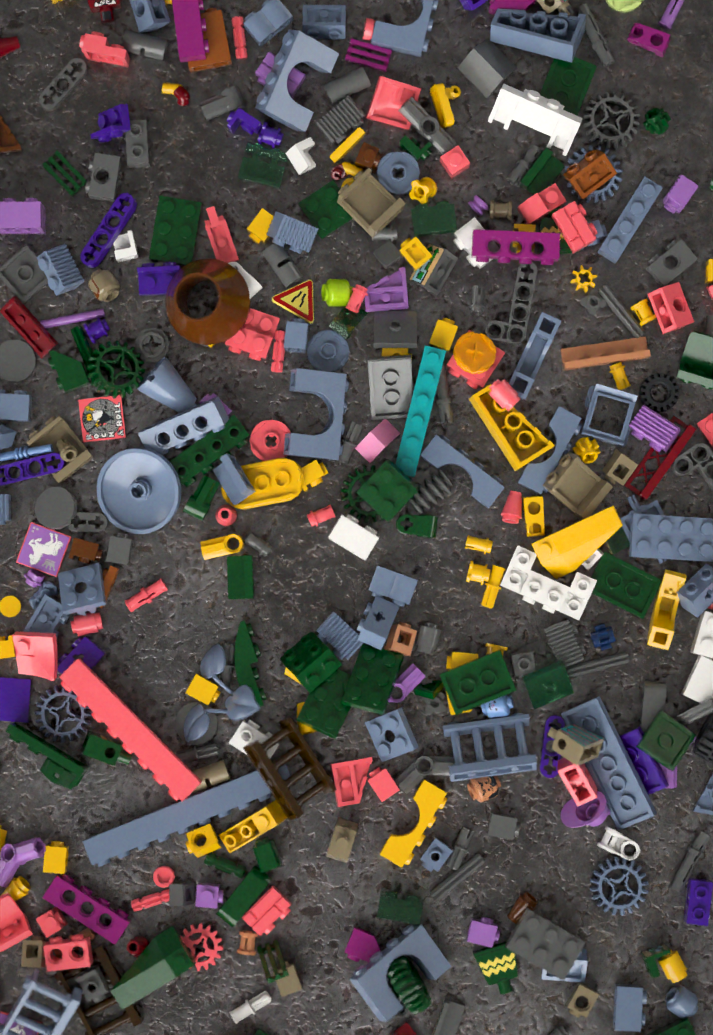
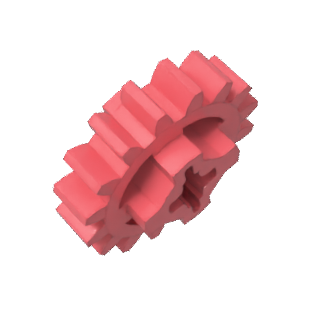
M202 923L199 924L198 928L191 924V930L189 931L185 928L183 930L185 936L180 935L186 947L190 948L192 956L196 961L197 971H200L201 966L208 970L209 963L215 966L216 961L214 958L220 959L222 956L218 953V951L223 950V946L218 945L222 941V937L216 938L218 931L211 932V925H208L205 929ZM195 933H202L201 936L197 938L189 937ZM208 937L212 939L214 943V949L213 947L209 946L207 940ZM204 938L203 948H205V950L201 949L200 952H198V954L195 955L197 947L194 944L198 945L199 942H201V940ZM202 956L210 957V958H208L207 960L198 961V958H199V957H202Z

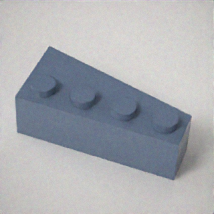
M497 9L491 22L490 41L572 63L585 32L586 14H578L577 17L568 16V13L560 12L559 15H546L544 11H537V13L531 14L526 13V10Z

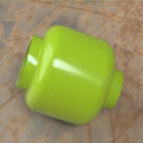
M328 279L321 288L322 301H325L331 307H345L353 293V286H350L346 279Z

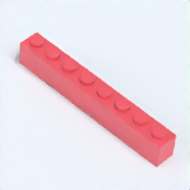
M80 658L59 677L62 680L60 684L68 692L72 690L78 696L76 700L84 708L88 706L93 711L91 715L97 722L101 723L103 721L108 726L106 730L113 738L119 737L124 742L122 747L129 754L134 753L139 758L137 762L145 770L149 768L154 773L152 777L160 785L164 783L170 789L168 793L176 801L178 799L183 801L202 782Z

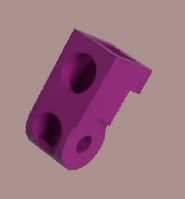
M634 23L627 40L663 58L670 43L671 34L640 23Z

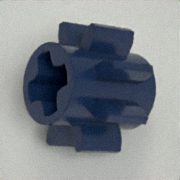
M604 623L594 626L595 631L590 632L594 648L600 647L601 651L612 648L611 643L616 642L612 627H605Z

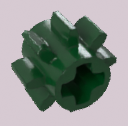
M652 108L645 114L646 121L643 122V125L651 134L659 135L667 131L669 127L668 121L671 118L667 111L664 112L663 108Z

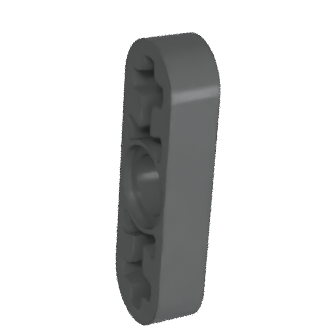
M80 58L70 60L39 96V103L43 109L47 111L55 110L86 76L88 68L84 60ZM82 64V72H75L73 75L75 80L72 81L66 73L69 72L71 75L74 72L73 65L79 66ZM67 79L69 87L66 90H60L57 87L59 80ZM55 88L56 92L61 94V96L58 97L56 94L53 97L54 103L52 105L49 103L45 105L46 101L44 98L46 96L50 98L54 94L51 89Z

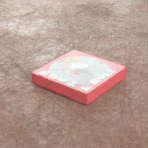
M117 395L116 398L107 396L78 400L83 443L126 438L123 403L120 395Z

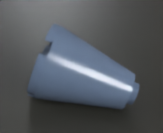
M165 356L154 365L155 368L151 372L149 371L145 375L144 380L139 383L140 386L137 388L141 393L178 413L197 405L195 403L197 398Z

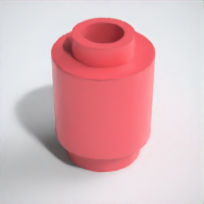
M497 379L489 387L492 390L489 395L502 408L505 407L508 411L521 400L517 396L518 392L505 379L503 381Z
M88 612L85 616L75 615L74 620L70 621L73 634L77 633L78 637L97 633L103 629L100 612Z

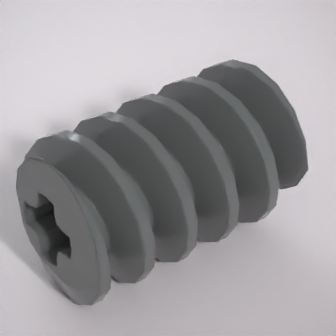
M438 469L439 477L431 474L432 482L424 479L425 487L417 484L420 490L409 500L420 514L424 513L423 506L427 509L431 508L430 501L434 504L438 503L437 496L444 499V491L449 494L452 493L450 487L453 485L441 469Z

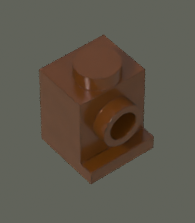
M363 142L356 158L355 166L363 170L370 168L372 173L375 174L383 154L379 152V148Z
M74 537L68 558L75 560V557L78 556V561L88 564L91 563V560L100 562L103 550L100 549V544Z

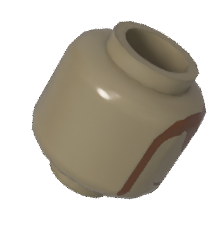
M99 269L94 271L88 282L89 289L99 301H112L119 294L120 283L110 270Z

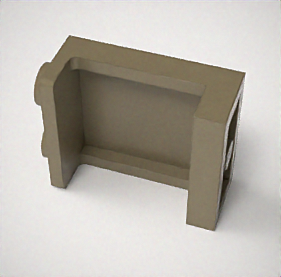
M368 168L365 172L363 170L359 171L353 178L354 182L350 186L346 184L339 190L337 203L374 238L403 211L406 203L401 198L396 200L371 175L372 170Z
M53 416L45 422V428L41 431L37 429L28 436L30 440L26 443L30 447L52 444L53 452L51 453L59 452L56 448L57 441L62 439L64 442V439H67L70 445L76 448V458L73 461H66V466L59 472L52 473L55 480L61 484L93 459L94 456L61 416L57 418ZM54 456L53 461L45 462L46 467L55 465L58 468L61 460L56 459Z
M568 452V454L560 459L557 468L547 476L546 482L543 484L551 494L582 519L591 516L613 487L586 466L578 455Z

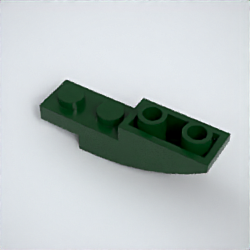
M244 620L239 624L235 642L236 675L239 687L242 685L249 686L261 707L264 706L263 701L267 700L263 687H258L256 680H259L260 677L257 668H252L251 666L252 663L259 661L258 657L261 656L258 644L253 645L251 636H254L251 623L246 624Z

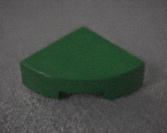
M432 680V683L425 685L421 683L416 686L414 693L415 695L434 700L444 685L440 680Z

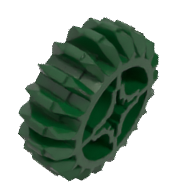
M119 340L115 341L114 346L111 341H107L106 347L100 344L98 346L99 350L94 349L92 352L93 356L88 358L91 364L87 365L86 369L93 372H90L87 376L88 378H94L91 386L98 384L97 392L104 389V396L106 397L110 392H112L113 398L117 397L118 392L121 398L126 396V392L131 395L134 392L133 388L137 389L140 386L138 382L144 380L141 374L145 373V369L140 368L144 361L137 360L141 354L137 353L134 355L135 347L132 346L130 350L127 349V342H124L121 347ZM109 354H118L117 358L113 361L101 359ZM124 358L130 363L132 371L125 366ZM118 363V373L113 377L115 373L113 367ZM100 367L102 368L101 370L107 373V381L103 378L100 372ZM117 378L130 379L126 384H114Z
M363 465L364 472L360 473L359 469L355 468L357 476L354 477L349 473L348 477L352 481H343V484L347 485L348 489H341L342 493H347V496L341 497V501H349L348 504L344 505L345 509L352 507L349 515L352 516L357 512V520H360L363 515L365 516V523H368L369 517H372L373 522L376 523L377 515L382 520L384 518L376 510L367 512L359 509L356 505L365 501L364 499L360 500L362 498L360 495L352 500L354 484L359 480L361 486H363L366 482L364 477L372 476L375 473V465L371 466V471H367V466Z
M404 956L394 959L387 970L394 989L410 1012L413 1014L423 1012L431 1006V997L424 981L409 959Z

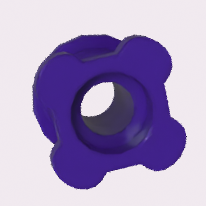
M264 122L258 137V144L266 143L272 145V148H275L276 145L280 146L284 136L281 133V128H278V130L269 127L267 122Z
M97 317L96 321L90 324H83L93 344L97 343V339L105 335L106 337L109 336L107 332L110 331V328L105 319L101 320Z

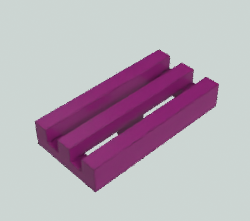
M351 39L345 60L386 72L392 50ZM353 46L385 54L386 57L353 48ZM351 53L382 61L384 65L352 57Z

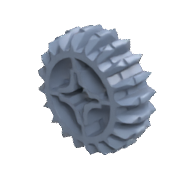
M589 145L588 152L593 150L592 145ZM582 147L580 149L581 155L578 152H574L573 156L576 160L569 158L568 163L570 165L579 163L588 152ZM606 148L604 151L606 156L609 153L608 148ZM612 154L610 157L607 156V158L615 169L621 163L620 161H616L613 163L612 160H614L616 155ZM615 169L616 175L622 174V169ZM616 175L608 180L610 182L605 188L588 195L585 200L586 203L590 202L591 197H593L595 204L599 201L598 196L601 197L603 202L607 200L606 194L612 197L614 193L611 189L618 190L619 186L616 183H620L622 178ZM568 182L566 185L567 188L572 187L571 183ZM575 189L571 191L572 195L576 193Z
M58 685L54 686L55 693L47 689L46 692L49 697L41 695L40 698L44 703L37 702L36 706L42 709L41 711L34 712L35 715H41V718L35 720V722H43L44 724L39 730H48L45 733V737H49L53 733L52 741H57L58 736H61V743H65L66 736H68L70 742L74 741L73 734L77 738H81L82 735L79 730L83 732L88 731L84 723L87 725L92 724L91 720L86 719L87 716H92V712H87L89 707L86 706L84 708L76 700L78 696L72 690L68 692L63 686L62 691H60ZM61 695L66 696L62 706L49 705L54 698ZM72 699L79 704L81 716L72 711ZM66 707V712L70 717H64L65 719L62 720V715L57 711L64 710L63 708ZM47 711L56 717L55 728L48 721ZM66 721L79 722L73 730L61 731Z
M615 856L614 863L611 864V861L607 858L605 860L608 865L607 867L599 863L598 866L602 871H593L598 878H590V882L596 884V886L590 887V891H597L596 894L592 895L593 900L600 898L597 902L598 907L605 903L604 912H608L611 907L612 915H616L617 909H619L620 914L623 916L625 914L624 908H627L629 913H633L631 908L633 904L637 909L640 908V905L636 902L638 899L645 902V898L640 896L641 893L648 894V890L642 888V886H647L649 882L646 880L641 881L642 878L646 877V873L638 874L642 867L638 865L633 868L634 860H631L627 865V859L622 858L621 863H619L618 857ZM614 869H624L623 873L621 872L616 878L606 875ZM631 872L636 879V891L627 885L628 876ZM603 881L611 886L608 900L602 892ZM610 881H613L614 883H620L621 881H624L622 885L628 891L624 889H618L617 891H615L614 889H616V887ZM622 894L631 896L626 902L614 903L615 899L617 900Z

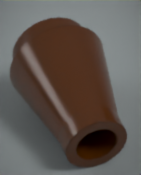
M525 891L524 894L519 895L507 917L517 924L525 909L528 908L534 911L538 901Z

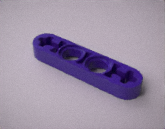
M122 193L116 198L82 250L80 259L87 267L95 268L99 266L136 210V199L130 194ZM124 201H129L130 205L128 207L124 206L122 203ZM118 209L124 213L123 216L117 212ZM115 216L119 217V224L115 227H111V218ZM106 234L108 236L107 242L103 245L98 244V238ZM95 245L96 247L101 249V251L99 252L98 250H95L93 246ZM89 254L93 255L95 259L89 260L87 256Z
M59 452L1 465L0 474L4 473L5 477L0 478V486L59 472L66 466V461L60 457ZM54 456L56 459L61 460L58 468L55 465L47 466L48 471H46L45 462L53 461ZM33 461H37L41 465L38 473H33L30 470V464ZM16 466L20 469V476L18 478L10 476L9 471L11 467Z

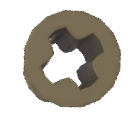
M490 200L489 219L507 218L508 221H511L512 201L496 203L494 200Z

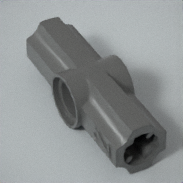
M410 97L398 110L416 128L418 134L423 136L428 142L430 141L433 144L432 146L441 155H444L456 145V142L439 125L438 121L431 117L413 97ZM425 121L430 122L432 125V130L429 133L423 129Z

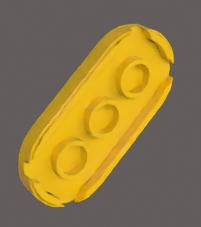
M276 458L241 466L256 492L239 504L233 505L222 486L221 490L223 498L227 503L237 509L245 510L294 499L302 491L305 477L301 466L297 462L288 458Z

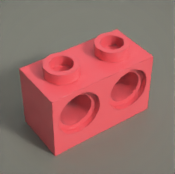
M75 934L70 936L71 939L62 940L60 936L49 938V941L44 945L47 972L90 967L93 963L90 936L84 937L83 934ZM74 947H82L84 950V954H76L74 951ZM53 949H60L63 956L60 958L55 957Z

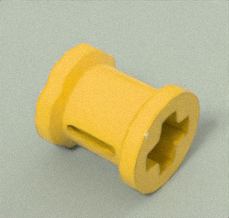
M647 298L630 307L638 316L641 326L657 318L649 307Z

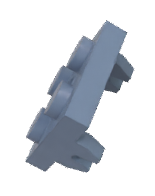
M99 563L58 573L62 612L65 615L77 612V614L85 616L86 611L95 613L96 607L106 605L102 566ZM80 582H84L87 585L83 593L75 591L76 585Z
M402 707L365 722L381 762L419 748ZM387 730H391L394 733L395 740L393 742L386 739L385 732Z

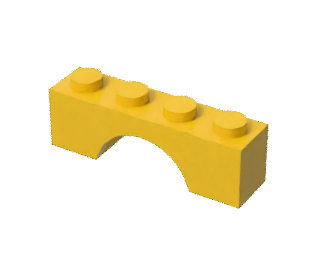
M423 779L413 796L420 811L418 823L406 834H390L380 851V855L401 868L404 864L409 865L414 857V854L411 852L416 845L419 847L425 838L424 830L426 827L431 828L437 818L434 816L438 808L442 809L448 798L445 797L446 791Z

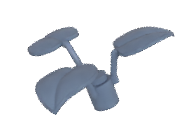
M218 643L212 646L203 657L200 672L205 679H210L213 676V679L231 694L225 702L227 709L208 708L205 710L201 704L194 706L188 712L184 722V737L187 742L197 740L205 734L210 722V718L207 715L209 713H226L230 719L240 720L260 709L249 686L242 685L233 692L218 678L217 674L223 672L226 665L224 649Z

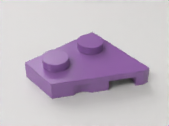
M405 267L399 268V271L390 276H385L378 283L367 287L368 296H365L366 312L409 309Z

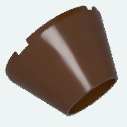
M199 259L182 267L170 281L165 298L167 316L173 328L185 339L201 345L222 343L236 335L245 324L251 305L248 285L243 276L230 264L217 259ZM202 281H213L219 292V301L216 309L205 318H193L187 306V299L191 289Z

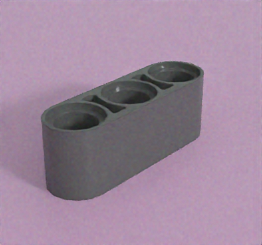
M644 680L639 727H641L643 733L646 732L660 710L663 712L665 710L666 682Z

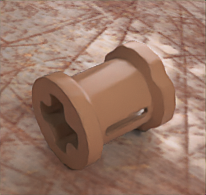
M239 931L241 940L237 953L256 955L254 949L258 934L253 931Z

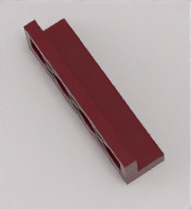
M674 415L670 422L677 423L684 430L676 438L677 440L674 445H671L669 452L659 455L658 451L655 450L656 456H651L654 449L650 447L624 484L626 488L643 500L648 499L696 431L695 427L685 424ZM660 457H664V459H663L662 462L660 463L659 458H660ZM656 458L657 469L646 473V461ZM641 468H643V473L638 474ZM651 474H652V476H651L650 479L648 480V479H647V475H651ZM644 476L645 486L640 492L631 485V482L635 477Z

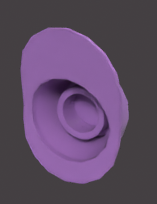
M597 791L596 799L577 806L574 799L569 800L562 808L560 817L562 822L570 828L584 825L595 827L602 824L611 812L606 805L605 795Z

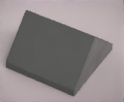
M489 38L474 47L457 67L486 98L518 69Z

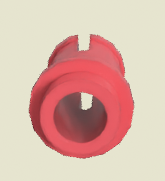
M356 284L355 287H352L353 293L345 307L354 313L359 312L358 310L364 297L368 296V289Z
M331 505L314 512L311 510L307 514L310 525H316V527L319 523L336 517Z

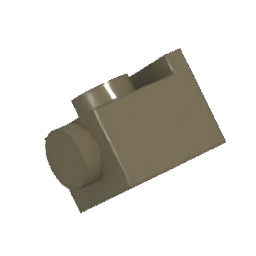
M615 449L613 451L614 454L602 471L606 474L604 478L614 485L616 482L624 485L638 464L618 449Z
M31 936V940H23L21 967L46 968L44 945L47 941H44V937Z

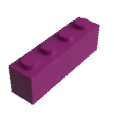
M172 0L180 62L206 59L205 53L209 52L208 39L204 40L203 31H207L205 18H201L200 10H204L203 0Z

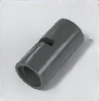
M126 29L122 46L127 52L164 61L168 48V39Z
M362 66L323 85L332 104L371 86Z
M273 243L262 252L286 289L304 277L284 247Z

